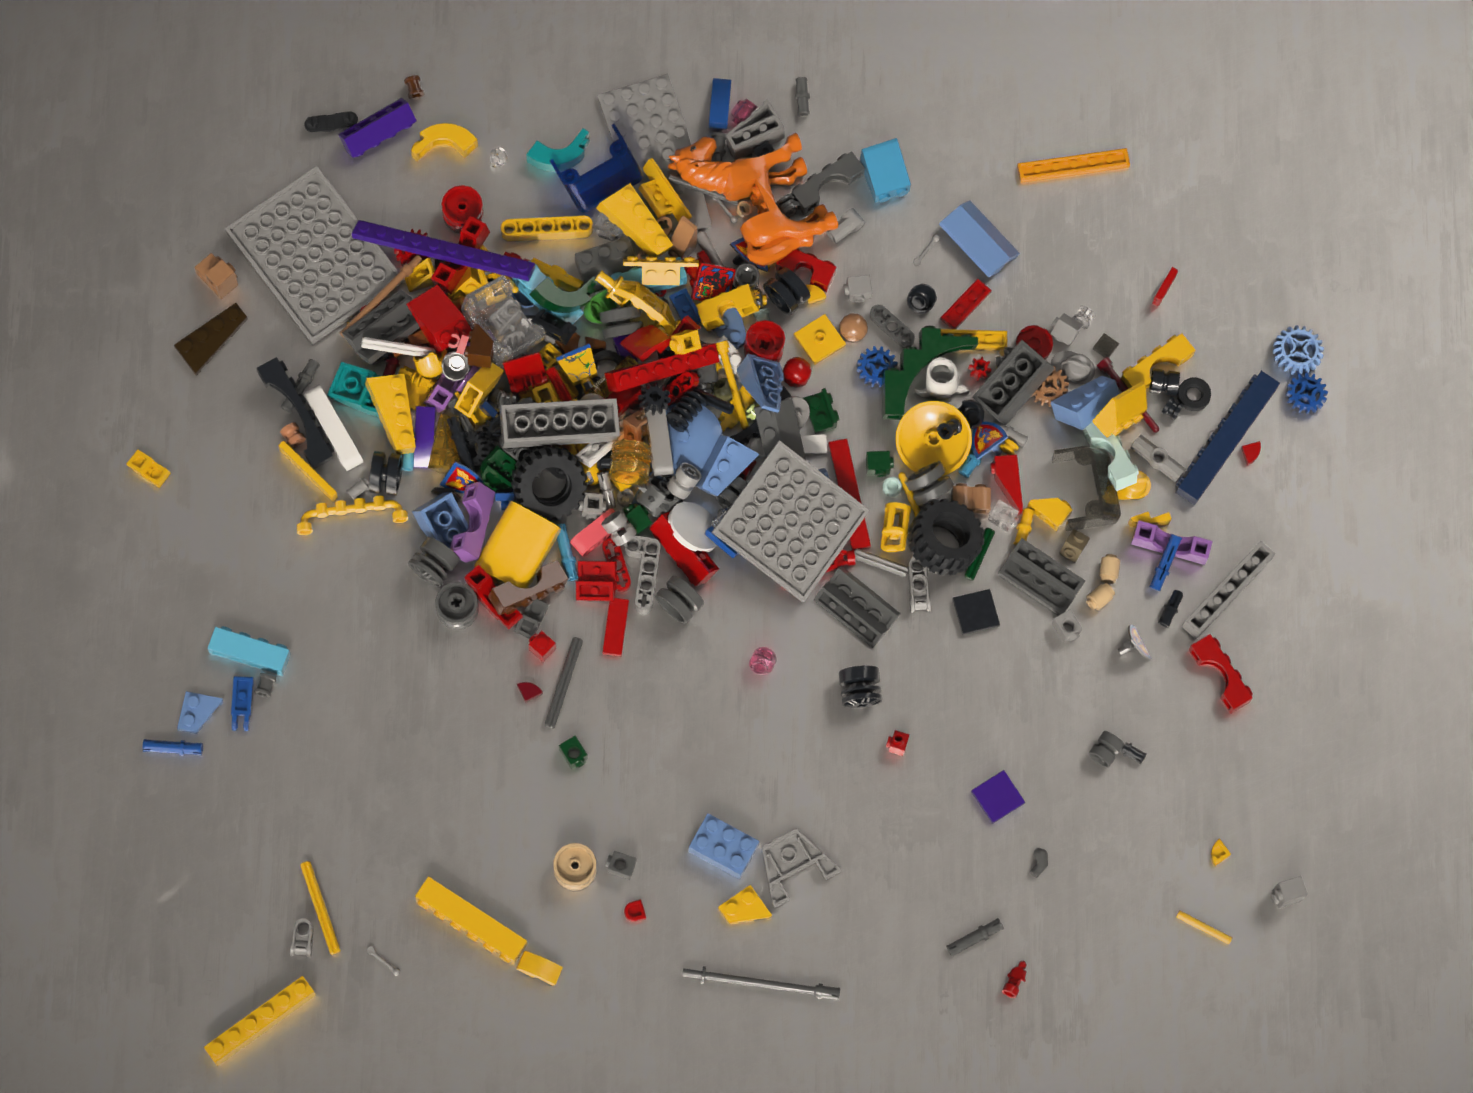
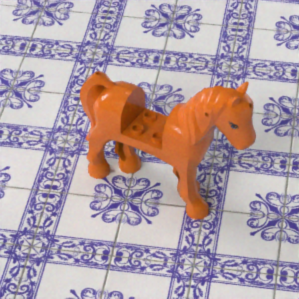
M797 133L788 136L785 144L771 153L759 157L739 158L732 162L711 161L717 146L716 141L707 136L702 137L690 146L676 150L674 155L669 156L674 162L670 163L668 168L677 170L681 178L692 186L710 192L716 191L719 194H723L728 201H737L747 197L751 198L753 206H756L758 209V215L743 223L740 230L742 237L747 243V258L755 264L771 265L783 259L797 248L811 247L814 242L813 235H822L828 230L838 228V221L834 212H828L824 204L814 207L813 213L806 218L795 221L787 218L775 202L771 190L772 185L790 186L794 184L797 177L807 174V167L802 157L795 159L792 166L784 171L769 172L773 165L789 161L793 152L802 150V144Z

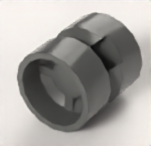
M742 264L737 268L735 272L736 288L749 284L751 289L758 288L759 271L754 265Z
M1103 731L1097 740L1099 744H1094L1088 754L1098 764L1109 768L1115 760L1114 755L1119 754L1124 747V743L1114 734Z

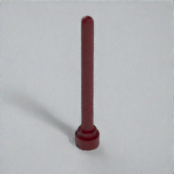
M1109 357L1104 358L1096 365L1101 372L1107 373L1111 379L1116 380L1117 387L1121 392L1129 389L1114 371L1111 359ZM1145 411L1143 413V420L1154 433H1157L1159 426Z

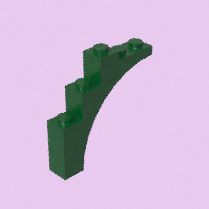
M925 326L919 332V349L916 347H906L901 352L900 371L897 368H888L882 374V419L901 420L904 416L905 400L909 387L918 373L934 359L945 354L961 350H975L978 345V337H973L970 334H964L961 337L954 336V334H943L941 336V328H935V326Z

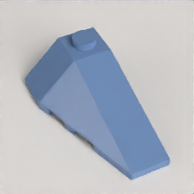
M747 354L737 368L741 384L762 409L778 413L781 404L780 392L783 387L781 382L784 379L780 363Z

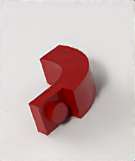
M479 565L464 577L468 586L477 595V599L508 630L523 618L517 609L511 614L507 615L504 613L499 616L488 597L491 590L496 586L491 576Z

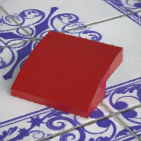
M651 324L636 330L620 344L625 350L644 362L655 350L661 354L670 345L672 339Z
M578 561L579 578L576 581V600L614 601L617 561Z

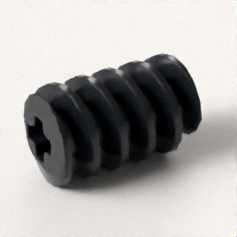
M686 391L680 401L671 409V412L666 415L668 423L676 431L684 432L683 427L687 428L689 426L688 422H692L694 420L693 417H697V411L701 412L702 406H706L707 401L697 392Z

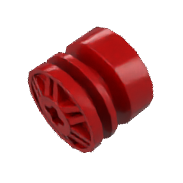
M767 320L757 321L752 324L747 330L744 356L746 357L747 354L780 362L785 344V334L782 328L773 321Z

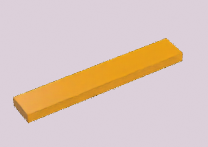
M1127 148L1017 164L1020 183L1130 167Z

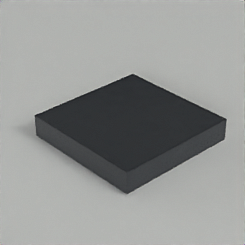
M990 589L953 597L952 600L962 635L1000 627Z

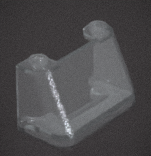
M504 275L467 294L461 306L462 313L472 329L474 324H479L494 341L493 359L502 369L504 368L503 362L521 357L546 337L544 328L536 323L531 325L512 297L513 284Z

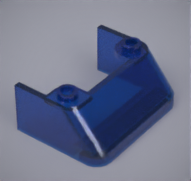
M615 124L611 126L618 140L610 145L609 151L612 158L580 176L577 170L573 168L560 172L554 160H550L551 165L576 208L582 213L593 210L600 202L629 183L634 186L643 178V173Z

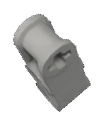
M912 557L908 565L910 612L912 613L915 610L930 612L931 603L928 590L927 567L924 568L922 566L920 570L914 569L912 564H921L919 560L916 561ZM921 582L924 587L916 588L913 583Z

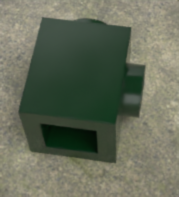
M869 451L866 453L867 475L885 477L890 474L891 468H894V459L890 457V451Z
M630 503L622 509L628 518L627 523L633 525L637 535L652 524L647 516L649 513L643 505Z

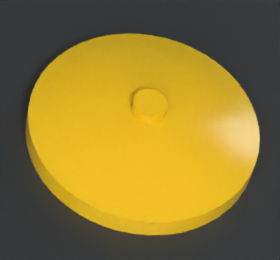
M927 401L912 407L905 413L897 427L896 447L898 454L905 465L914 472L929 464L941 461L946 469L942 476L950 474L964 463L971 449L972 434L967 419L957 408L945 402ZM952 418L958 419L962 425V431L957 435H953L950 439H942L937 431L938 426L941 423H947Z

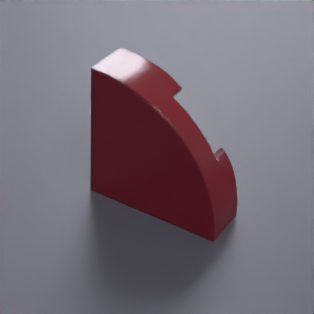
M522 682L517 684L525 703L543 694L542 690L533 683Z

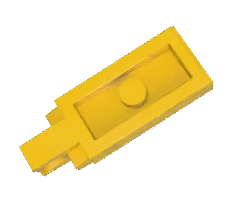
M742 385L739 389V394L746 413V409L755 400ZM733 398L729 402L734 405L733 412L728 414L722 411L718 418L721 421L720 425L723 432L727 427L732 429L739 422Z

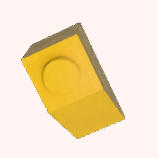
M1059 498L1030 500L1027 508L1034 510L1035 515L1056 532L1068 519L1073 510L1067 501H1061Z

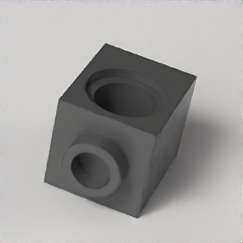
M614 851L612 856H608L605 866L608 867V873L630 880L637 858ZM623 861L626 866L623 869H618L615 867V863Z

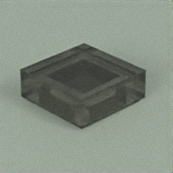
M1104 333L1094 345L1093 350L1104 358H1110L1119 346V343Z

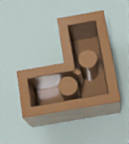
M211 253L194 267L196 274L221 300L238 286L235 268L229 262L226 264L219 256L215 257Z

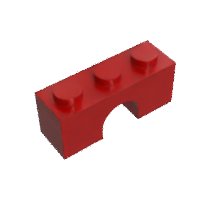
M797 248L783 259L777 261L775 271L778 272L782 267H786L795 273L800 268H806L812 273L810 285H815L824 292H827L836 274L837 267L828 260L822 261L817 259L814 254L803 253Z

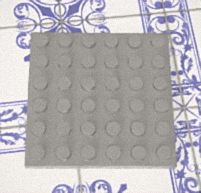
M779 440L712 533L801 602H805L870 510Z

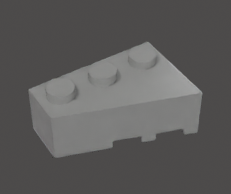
M768 99L763 102L764 104L758 110H754L750 117L745 121H741L726 134L727 148L734 160L752 154L755 148L766 141H769L772 145L785 139L784 126Z

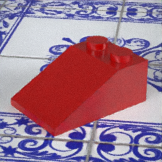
M438 284L406 303L429 344L435 349V353L448 348L449 342H457V338L451 336L452 333H458L461 337L462 331L466 333L472 331L462 313Z

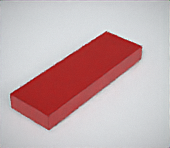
M977 279L941 316L940 320L951 329H957L986 299L992 290Z
M614 598V601L609 602L603 655L622 657L629 607L628 599Z

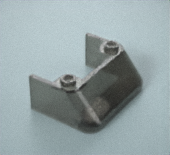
M1087 446L1054 450L1052 463L1076 460L1080 465L1091 464L1098 500H1092L1087 503L1085 517L1067 519L1065 531L1110 525L1118 522L1121 510L1117 491L1108 478V466L1111 464L1109 454L1104 450Z

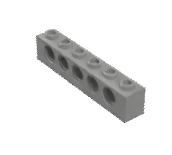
M1260 541L1185 620L1182 628L1197 639L1272 560L1275 553Z

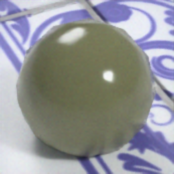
M721 378L715 382L713 386L714 395L724 401L731 400L733 397L727 378Z

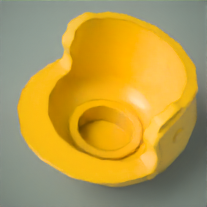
M445 349L435 354L431 352L425 357L413 356L417 372L427 378L437 377L442 374L441 364L447 354V350Z

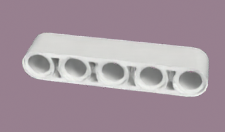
M317 385L302 393L344 469L349 471L364 463L321 386Z

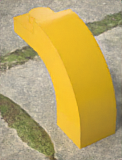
M449 123L436 124L420 132L421 141L414 143L411 154L418 161L434 147L447 145L456 149L465 158L478 147V139L461 126Z

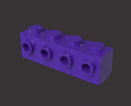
M400 98L338 135L347 153L354 158L363 155L370 148L379 146L385 139L393 138L397 132L410 128L417 120L408 102Z

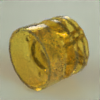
M618 440L614 442L611 448V459L613 461H611L609 466V478L615 482L627 485L647 483L650 474L648 464L651 462V446L636 440Z

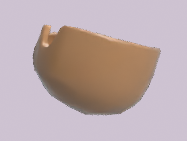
M851 313L843 317L839 323V330L841 336L847 341L857 342L865 337L868 326L863 316Z

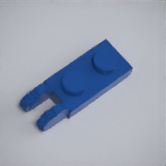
M234 676L232 731H237L238 716H245L243 728L244 731H249L252 713L253 677Z

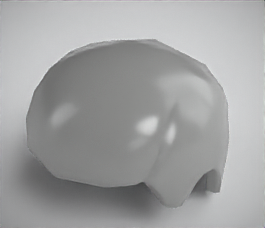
M452 351L446 354L442 360V372L447 379L452 381L464 379L470 371L468 357H465V353L462 355Z

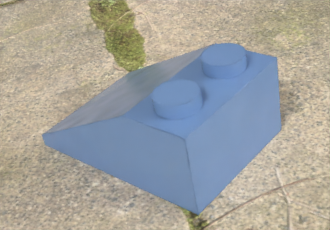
M452 492L442 493L412 511L424 534L427 537L440 541L449 549L453 536L466 532L469 526Z

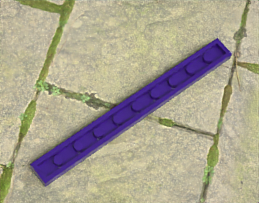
M358 220L352 231V238L520 280L529 281L535 270V263L362 220Z

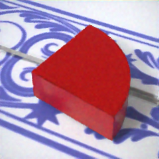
M1260 441L1241 447L1247 465L1252 464L1258 458L1261 451Z

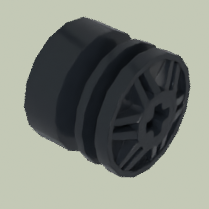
M863 665L839 671L840 686L847 688L841 691V696L844 697L842 699V706L864 708L882 702V695L879 694L881 693V687L874 686L880 682L878 667Z

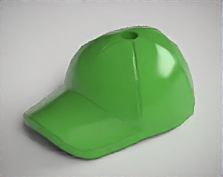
M607 290L591 297V300L584 307V316L591 323L602 324L599 313L610 311L611 308L617 307L614 300L605 297Z

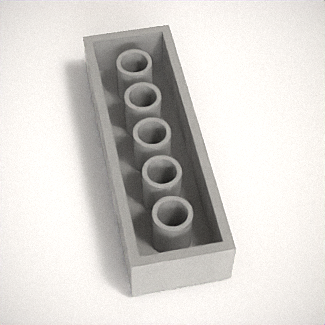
M617 398L501 405L500 408L503 448L617 442L620 437Z

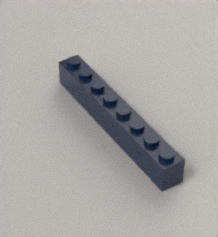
M1262 370L1258 376L1256 374L1253 375L1249 381L1251 386L1248 390L1244 388L1238 398L1241 399L1239 403H1234L1228 411L1230 413L1229 417L1221 420L1218 425L1220 429L1217 434L1213 432L1207 440L1210 444L1207 448L1202 447L1197 454V457H1199L1197 462L1192 461L1187 468L1188 475L1186 477L1182 476L1176 484L1178 486L1176 493L1194 506L1277 390L1280 382Z

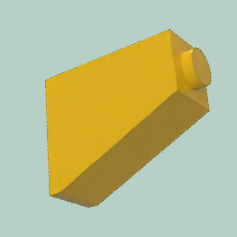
M493 362L491 368L481 367L467 382L454 408L470 418L496 386L504 370Z

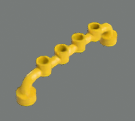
M384 496L373 497V502L367 503L364 498H357L354 500V504L347 505L344 500H339L335 502V507L328 508L326 503L316 504V509L309 510L302 515L300 523L296 525L297 534L308 535L313 532L312 524L308 522L312 517L324 518L328 515H345L349 512L363 513L366 510L373 509L381 511L391 507L395 509L392 513L393 522L403 523L408 521V512L403 510L397 501L385 500Z

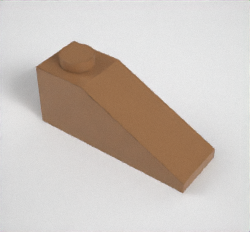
M682 216L670 240L673 246L668 251L670 257H681V260L684 257H688L697 247L698 227L684 216Z

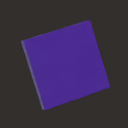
M1004 770L971 790V793L992 824L1025 804L1024 799Z

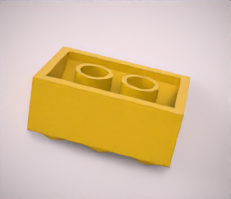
M1142 381L1113 397L1092 420L1107 438L1113 434L1117 436L1124 429L1127 430L1134 423L1137 424L1144 418L1143 413L1147 410L1145 383Z

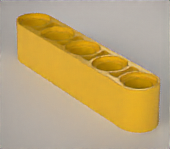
M588 216L507 219L501 224L502 238L509 242L588 238L593 233V222ZM585 224L588 225L589 228L581 229L580 226ZM567 225L570 229L563 230L561 227ZM549 226L552 229L550 231H544L543 227ZM526 227L533 229L531 232L524 231ZM507 228L514 229L512 233L505 232Z

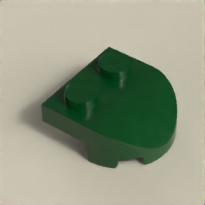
M498 445L483 460L480 468L484 485L495 493L503 490L507 492L513 489L511 486V481L513 480L512 471L517 469L515 465L517 460Z

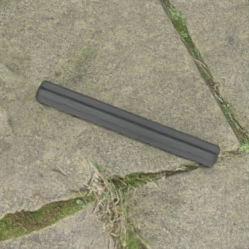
M574 637L572 639L545 721V727L555 728L583 640Z

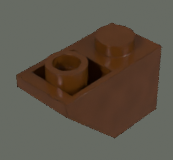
M474 324L473 331L469 332L468 342H470V346H466L465 349L468 365L491 368L494 356V341L479 324Z

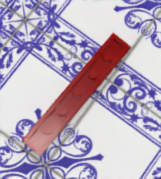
M841 439L828 442L837 485L861 503L848 440ZM865 518L849 539L851 550L871 548Z

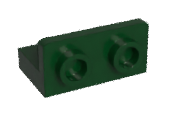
M826 388L822 389L820 393L803 398L809 405V419L815 434L837 427L839 415L837 410L832 408L833 399L831 393H827Z

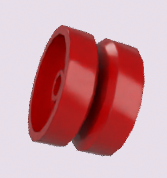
M464 185L455 186L443 196L441 203L443 219L448 228L454 232L460 233L470 216L482 221L484 216L482 198L472 187Z

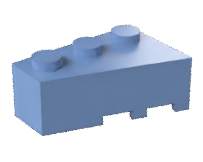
M1102 375L1051 401L1055 419L1083 430L1092 423V420L1113 397L1119 395L1116 380Z
M720 435L701 471L702 478L696 487L710 495L718 496L760 454L728 436Z

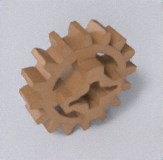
M1053 366L1055 368L1053 372L1040 385V390H1036L1031 396L1036 397L1035 403L1040 400L1041 406L1048 403V406L1051 407V401L1068 393L1066 388L1069 386V382H1064L1067 376H1061L1062 370L1056 372L1055 366Z

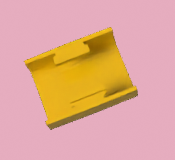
M510 501L474 567L479 565L488 574L504 583L509 581L516 587L529 588L561 532V528L527 508Z

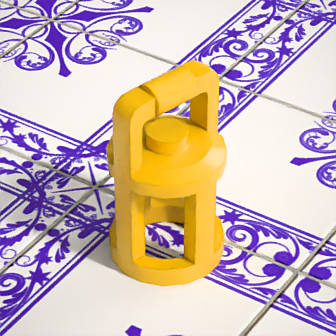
M898 502L885 504L881 550L885 552L905 550L911 507L909 505ZM895 515H899L898 526H894ZM888 537L891 540L901 539L900 545H887Z

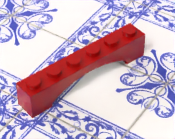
M702 344L701 349L686 354H674L650 362L606 372L604 374L609 392H619L718 363L720 360L716 344Z

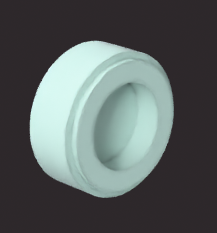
M896 477L887 478L883 483V492L889 497L899 495L902 489L901 481Z

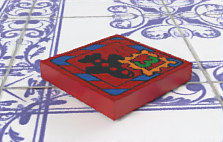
M699 261L691 299L703 301L719 296L723 292L731 291L736 269Z

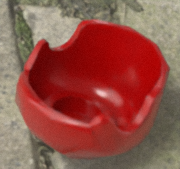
M800 357L789 359L783 368L784 382L795 388L805 386L811 377L810 363Z

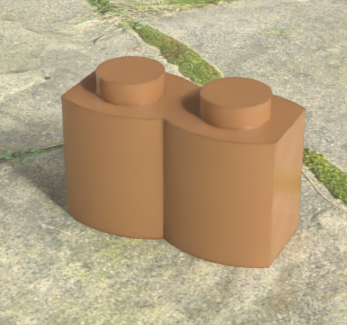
M959 483L952 487L951 500L958 501L960 505H966L969 511L972 510L975 514H989L991 510V488L986 487L984 484L969 487L967 484Z

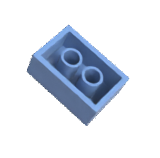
M707 813L689 846L688 852L741 879L759 846V841Z

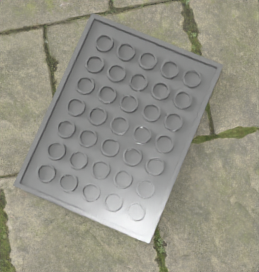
M317 166L225 228L226 233L312 345L357 315L360 309L367 305L399 273L378 244L352 238V231L358 222V218ZM403 279L396 287L405 282V280Z

